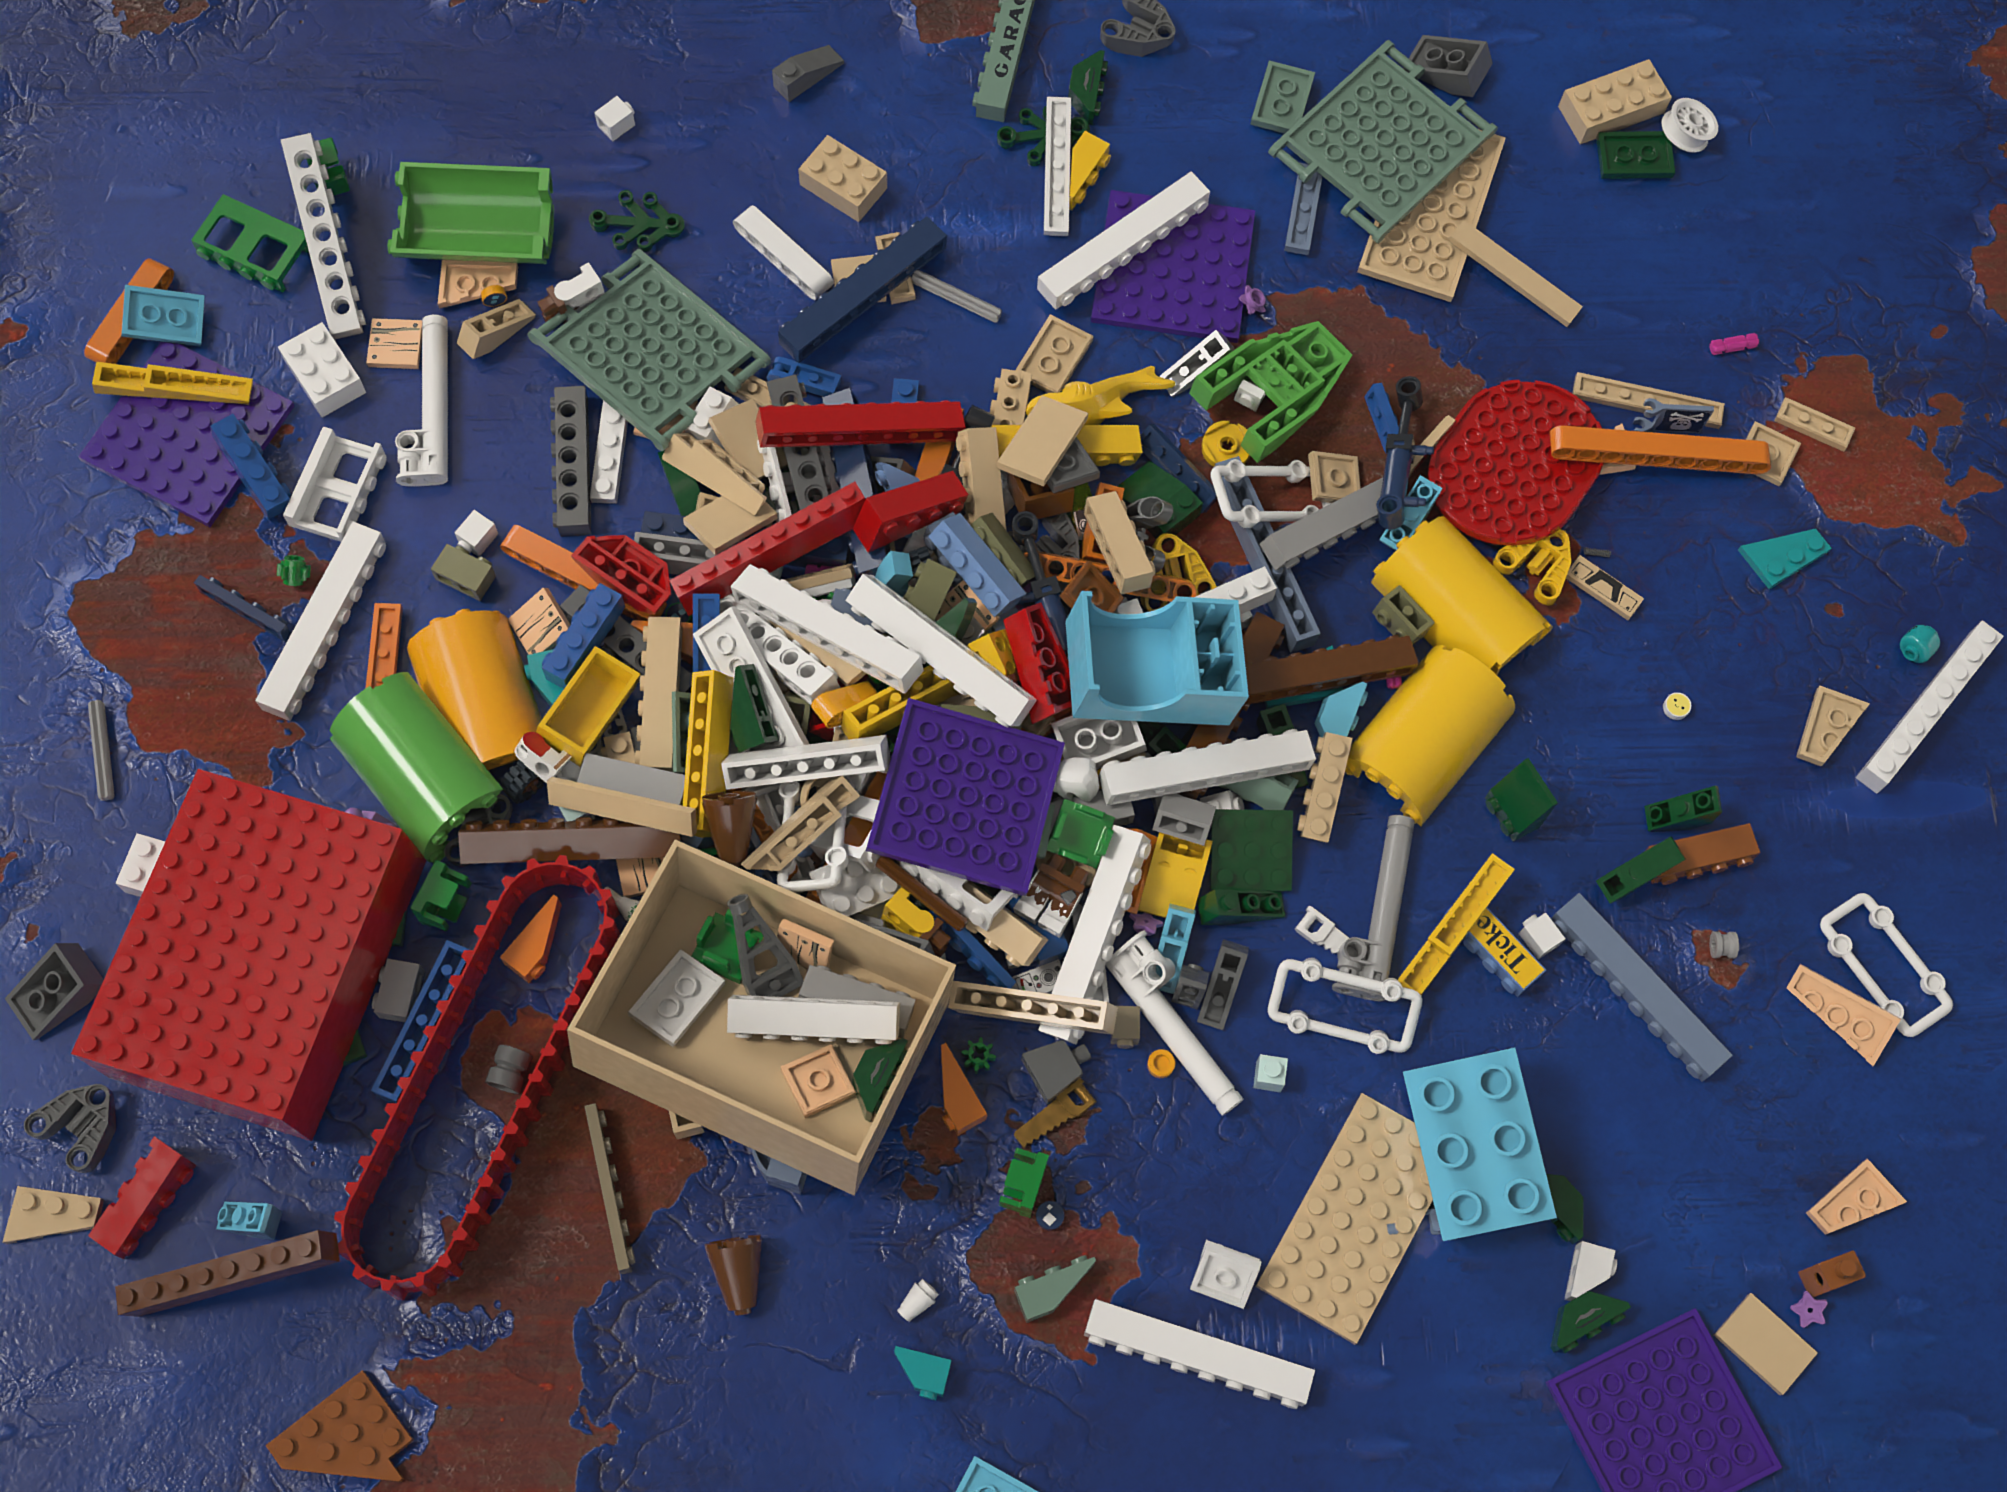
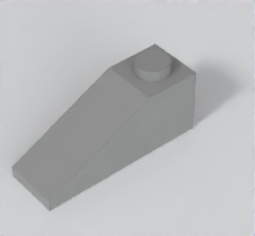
M1215 330L1159 377L1175 381L1174 387L1166 389L1171 397H1175L1191 388L1197 375L1235 349L1225 335Z

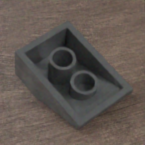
M1422 35L1409 57L1416 65L1420 64L1425 68L1424 74L1419 78L1420 80L1452 95L1469 97L1474 96L1493 64L1486 41Z
M55 943L5 997V1000L32 1040H37L90 1003L98 994L104 979L79 943Z

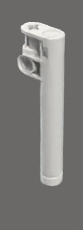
M428 315L422 319V429L402 431L395 440L398 449V463L400 464V474L396 476V482L402 486L441 485L448 481V320L440 315ZM409 444H414L411 448H405Z
M1143 930L1112 955L1110 961L1106 962V967L1134 1003L1140 1006V1011L1223 1116L1241 1103L1244 1098L1234 1089L1235 1087L1160 992L1159 989L1175 975V965L1172 960L1164 957L1158 949L1155 950L1145 938L1147 932ZM1156 965L1162 968V977L1157 975Z

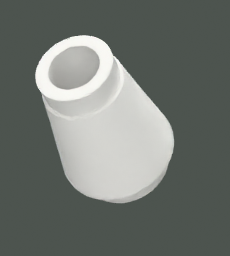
M922 1279L919 1283H914L897 1311L910 1322L936 1302L935 1298L939 1294L929 1283Z

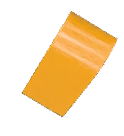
M869 681L822 693L814 699L811 708L827 728H833L842 724L843 712L846 709L878 692Z

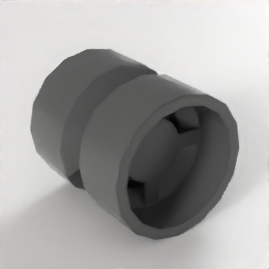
M499 1045L494 1056V1062L497 1066L490 1067L485 1083L501 1091L520 1094L525 1080L521 1073H525L529 1069L533 1056L517 1048Z

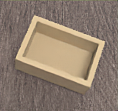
M829 135L824 138L798 169L799 181L802 187L857 222L864 217L887 189L886 171Z

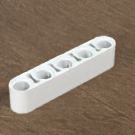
M750 206L733 220V225L738 233L811 299H818L821 294L834 285L831 275L755 206Z

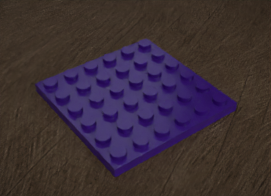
M1111 190L1105 230L1155 196ZM1208 204L1203 212L1199 214L1196 212L1189 217V220L1184 225L1173 228L1164 239H1157L1145 252L1137 253L1129 263L1124 266H1118L1106 279L1101 278L1097 281L1091 323L1204 339L1217 330L1225 335L1229 342L1238 343L1243 302L1239 300V297L1245 294L1255 210Z
M161 342L142 367L147 368L148 364L243 377L178 343ZM255 382L252 385L249 404L122 395L78 458L85 464L211 527L242 483V480L212 437L210 426L234 414L238 421L242 419L250 431L247 435L251 441L256 440L264 451L295 405L293 401Z
M908 698L865 851L1026 896L1065 743L1012 727L1007 728L995 722Z
M1696 1308L1545 1382L1602 1492H1736L1782 1468Z

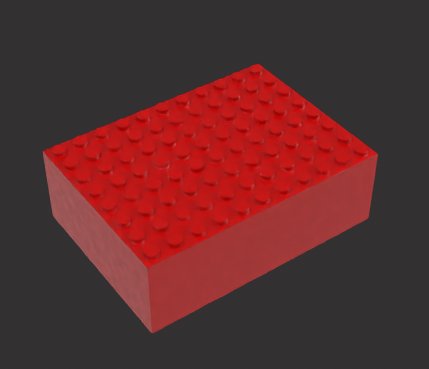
M197 769L71 1054L108 1078L312 1142L343 1067L345 1057L354 1040L356 1030H358L378 981L381 967L385 964L404 912L407 910L425 866L426 859L400 828Z

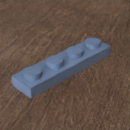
M1300 163L1305 168L1309 166V164ZM1318 172L1313 174L1307 183L1302 182L1299 179V175H1297L1284 251L1304 255L1309 254L1322 175Z

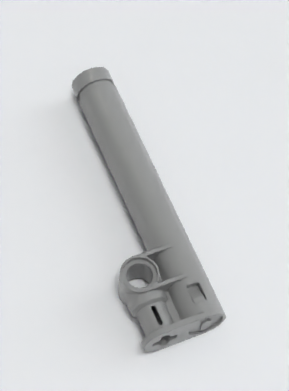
M1403 815L1389 816L1368 940L1351 937L1343 943L1337 953V968L1341 972L1381 982L1389 978L1413 836L1412 832L1415 821L1410 817ZM1346 948H1354L1357 951L1358 957L1348 955ZM1341 982L1332 985L1333 991L1344 995L1371 1001L1385 1000L1380 992Z

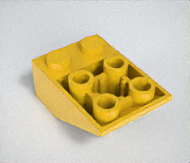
M1159 832L1138 911L1166 918L1170 903L1194 910L1213 841L1206 839L1203 846Z

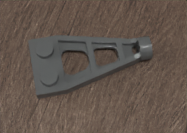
M740 894L731 898L727 905L733 916L742 982L747 995L782 997L802 986L804 981L794 958L752 906L748 894ZM758 926L764 936V940L749 948L745 932ZM768 949L777 958L778 963L773 968L757 975L754 957Z

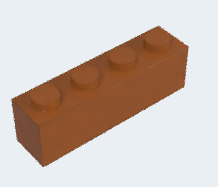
M1748 823L1674 840L1686 860L1656 877L1651 882L1652 884L1662 882V885L1676 882L1679 877L1687 876V879H1693L1703 875L1705 871L1712 870L1713 873H1719L1727 870L1728 866L1737 864L1739 868L1751 865L1753 860L1760 854L1751 824Z

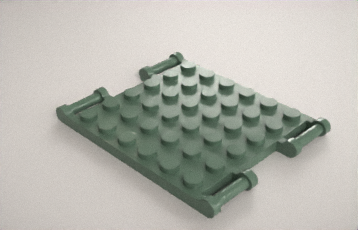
M1390 40L1382 44L1277 140L1268 151L1273 158L1277 157L1297 173L1302 182L1307 183L1313 174L1318 172L1351 200L1343 207L1341 214L1346 218L1350 217L1372 235V239L1377 244L1487 139H1490L1498 129L1495 124H1489L1469 108L1467 102L1462 98H1459L1450 107L1421 84L1418 79L1424 74L1425 68L1420 64L1416 65L1398 51L1394 47L1395 44ZM1387 55H1389L1401 66H1403L1406 70H1408L1409 73L1406 72L1403 68H1401L1398 64H1396L1393 60H1391ZM1459 113H1461L1462 115H1464V116H1465L1467 119H1469L1473 124H1475L1478 128H1480V129L1482 130V132H1481L1480 130H1478L1475 126H1473V125H1472L1469 121H1467L1464 117H1462ZM1287 146L1309 166L1305 168L1283 149ZM1360 206L1382 226L1380 228L1376 227L1358 212L1356 208Z
M640 249L633 252L632 257L613 272H607L601 277L603 284L609 290L581 312L577 313L569 305H565L567 311L564 314L557 313L538 329L533 328L528 332V337L532 343L539 345L649 438L660 451H664L669 447L673 434L682 433L692 423L694 424L693 419L697 413L689 406L703 396L709 387L713 388L722 380L728 389L735 393L748 378L761 368H766L771 364L770 357ZM637 265H640L636 270H634L632 273H630V274H629L628 276H626L624 279H622L621 281H619V279H620L621 277H623L625 274H627L629 271H631L634 267H636ZM565 320L568 321L548 337L545 336ZM751 356L756 359L736 376L731 374ZM679 414L684 417L663 435L658 432Z

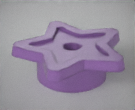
M1247 285L1245 287V294L1241 295L1239 300L1247 306L1248 313L1251 315L1255 311L1260 313L1266 312L1263 306L1266 301L1263 292L1257 288L1252 289Z
M1131 913L1129 915L1135 922L1133 925L1134 930L1137 933L1145 930L1147 932L1146 936L1156 934V928L1163 926L1162 921L1153 918L1148 913H1143L1142 915Z
M1805 1291L1803 1298L1797 1304L1791 1305L1790 1309L1800 1315V1326L1805 1328L1812 1322L1825 1324L1822 1311L1828 1302L1825 1299L1816 1300L1808 1291ZM1808 1308H1812L1813 1311L1809 1313Z

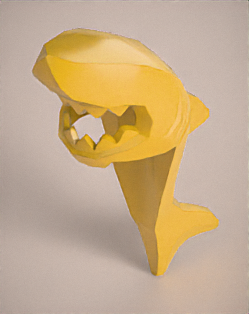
M1149 366L1133 373L1111 377L1093 384L1080 381L1071 382L1065 385L1062 392L1047 393L1043 396L1087 412L1088 419L1084 425H1100L1105 418L1119 417L1132 413V408L1121 401L1129 393L1140 390L1172 388L1175 386V381L1158 377L1155 374V367ZM1041 396L1035 397L1029 402L1025 412L1027 416Z

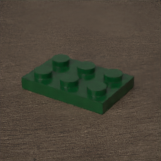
M1664 131L1598 132L1596 141L1601 179L1674 177L1675 166L1672 144Z

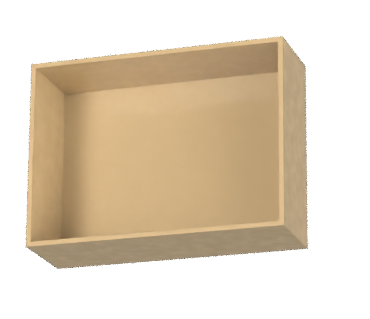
M674 840L567 1029L572 1064L575 1068L855 1196L948 1006L956 965L678 840ZM740 894H748L752 906L776 936L778 935L781 921L786 919L833 939L834 943L829 969L833 973L840 975L850 974L861 982L867 984L877 983L882 985L885 990L894 993L897 991L905 992L911 998L916 999L914 1011L904 1039L908 1040L906 1056L901 1066H898L895 1072L896 1076L889 1090H886L883 1096L884 1100L871 1122L865 1120L857 1096H853L804 1118L780 1069L785 1064L832 1044L852 1083L853 1074L865 1050L883 1045L875 1043V1039H864L862 1043L847 1042V1038L836 1037V1041L832 1042L819 1041V1037L808 1036L807 1040H792L791 1035H780L779 1039H765L763 1034H752L750 1038L735 1037V1033H727L728 999L732 995H747L743 982L738 984L723 976L720 977L725 980V985L674 1047L629 1017L628 1011L680 949L688 955H692L697 945V935L707 917H713L715 912L725 916L729 909L727 902ZM758 926L753 927L754 930L761 932ZM767 949L755 956L754 966L757 975L777 965V958L770 950ZM797 965L804 981L808 969ZM802 986L782 997H799Z

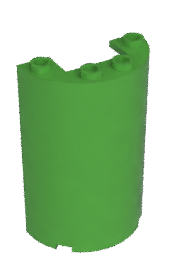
M400 162V169L395 173V184L399 186L403 195L402 205L398 206L400 228L393 230L392 239H388L387 245L388 253L392 254L393 257L547 264V259L550 258L554 231V204H552L553 200L551 197V193L553 194V182L550 168Z
M400 672L383 678V684L375 686L374 689L371 686L367 687L347 703L331 725L330 732L333 736L330 737V740L398 826L418 848L426 861L434 863L435 860L441 861L445 857V846L449 842L447 834L453 828L463 823L465 815L471 808H488L497 801V796L503 788L408 672Z

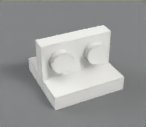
M1206 1240L1190 1290L1244 1309L1260 1270L1261 1261L1248 1254Z

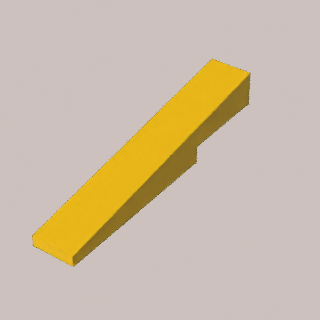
M96 362L92 381L96 394L249 404L253 379L150 364H148L147 368L104 362Z
M1493 853L1398 978L1402 987L1413 989L1421 996L1514 872V868Z

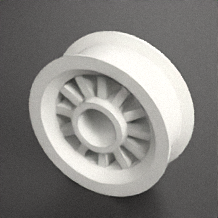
M1691 98L1678 99L1672 105V109L1662 117V128L1667 138L1675 146L1687 152L1702 151L1707 146L1708 140L1713 139L1718 133V123L1714 114L1704 104Z

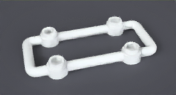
M1233 459L1226 466H1215L1211 470L1212 483L1223 516L1229 521L1238 522L1243 528H1252L1258 522H1295L1319 510L1314 505H1308L1302 511H1259L1253 505H1246L1241 511H1233L1231 509L1221 476H1224L1231 483L1238 482L1244 476H1285L1289 482L1298 483L1305 477H1310L1309 466H1306L1299 460L1292 461L1288 466H1245L1240 460ZM1321 502V503H1322V507H1325V506L1331 504V503H1328V502Z
M843 775V777L855 789L854 783L849 777V775ZM797 781L781 783L779 786V794L784 800L782 824L794 814L795 803L800 800L802 788ZM847 806L839 810L842 816L834 822L833 847L825 854V861L831 869L830 878L788 881L789 875L796 868V860L793 859L782 870L777 871L778 886L792 892L832 889L840 883L842 871L849 864V856L844 849Z
M1857 894L1822 918L1820 928L1829 940L1828 950L1833 956L1844 959L1881 1008L1901 1018L1896 1027L1900 1033L1907 1037L1917 1036L1952 1010L1953 1001L1944 989L1945 979L1940 973L1930 972L1892 923L1894 915L1888 907L1879 906L1868 894ZM1861 904H1864L1870 912V924L1874 928L1883 929L1919 974L1921 977V989L1928 995H1935L1942 1004L1911 1026L1903 1019V1006L1899 1002L1889 1000L1851 952V939L1844 934H1837L1831 926Z
M1308 958L1303 962L1287 959L1281 962L1277 969L1268 1004V1015L1276 1022L1287 1024L1288 1028L1294 1033L1300 1034L1306 1030H1311L1366 1044L1376 1054L1384 1053L1386 1050L1402 1053L1407 1051L1412 1044L1423 1000L1417 991L1402 987L1400 981L1395 978H1388L1381 982L1322 967L1320 961L1315 958ZM1288 971L1301 972L1302 977L1308 981H1316L1321 977L1380 992L1385 1000L1392 1002L1400 998L1411 1000L1401 1042L1390 1040L1387 1034L1381 1030H1375L1367 1034L1311 1020L1301 1010H1294L1290 1014L1279 1012Z

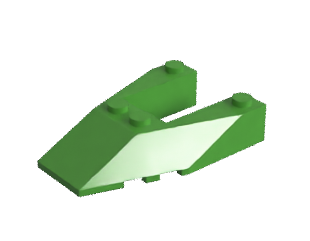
M1317 321L1291 328L1286 333L1278 334L1276 332L1269 334L1264 339L1248 340L1197 375L1189 394L1207 411L1237 390L1243 379L1247 382L1252 380L1259 388L1264 390L1265 394L1278 408L1248 428L1240 445L1258 463L1281 446L1318 411L1350 361L1352 354Z

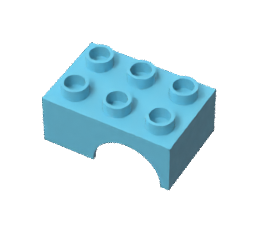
M1081 591L1066 619L1073 718L1230 725L1249 697L1238 600L1176 596L1166 606L1151 612L1116 614L1096 607L1091 600L1092 591Z
M1515 1048L1403 1072L1443 1241L1557 1218Z

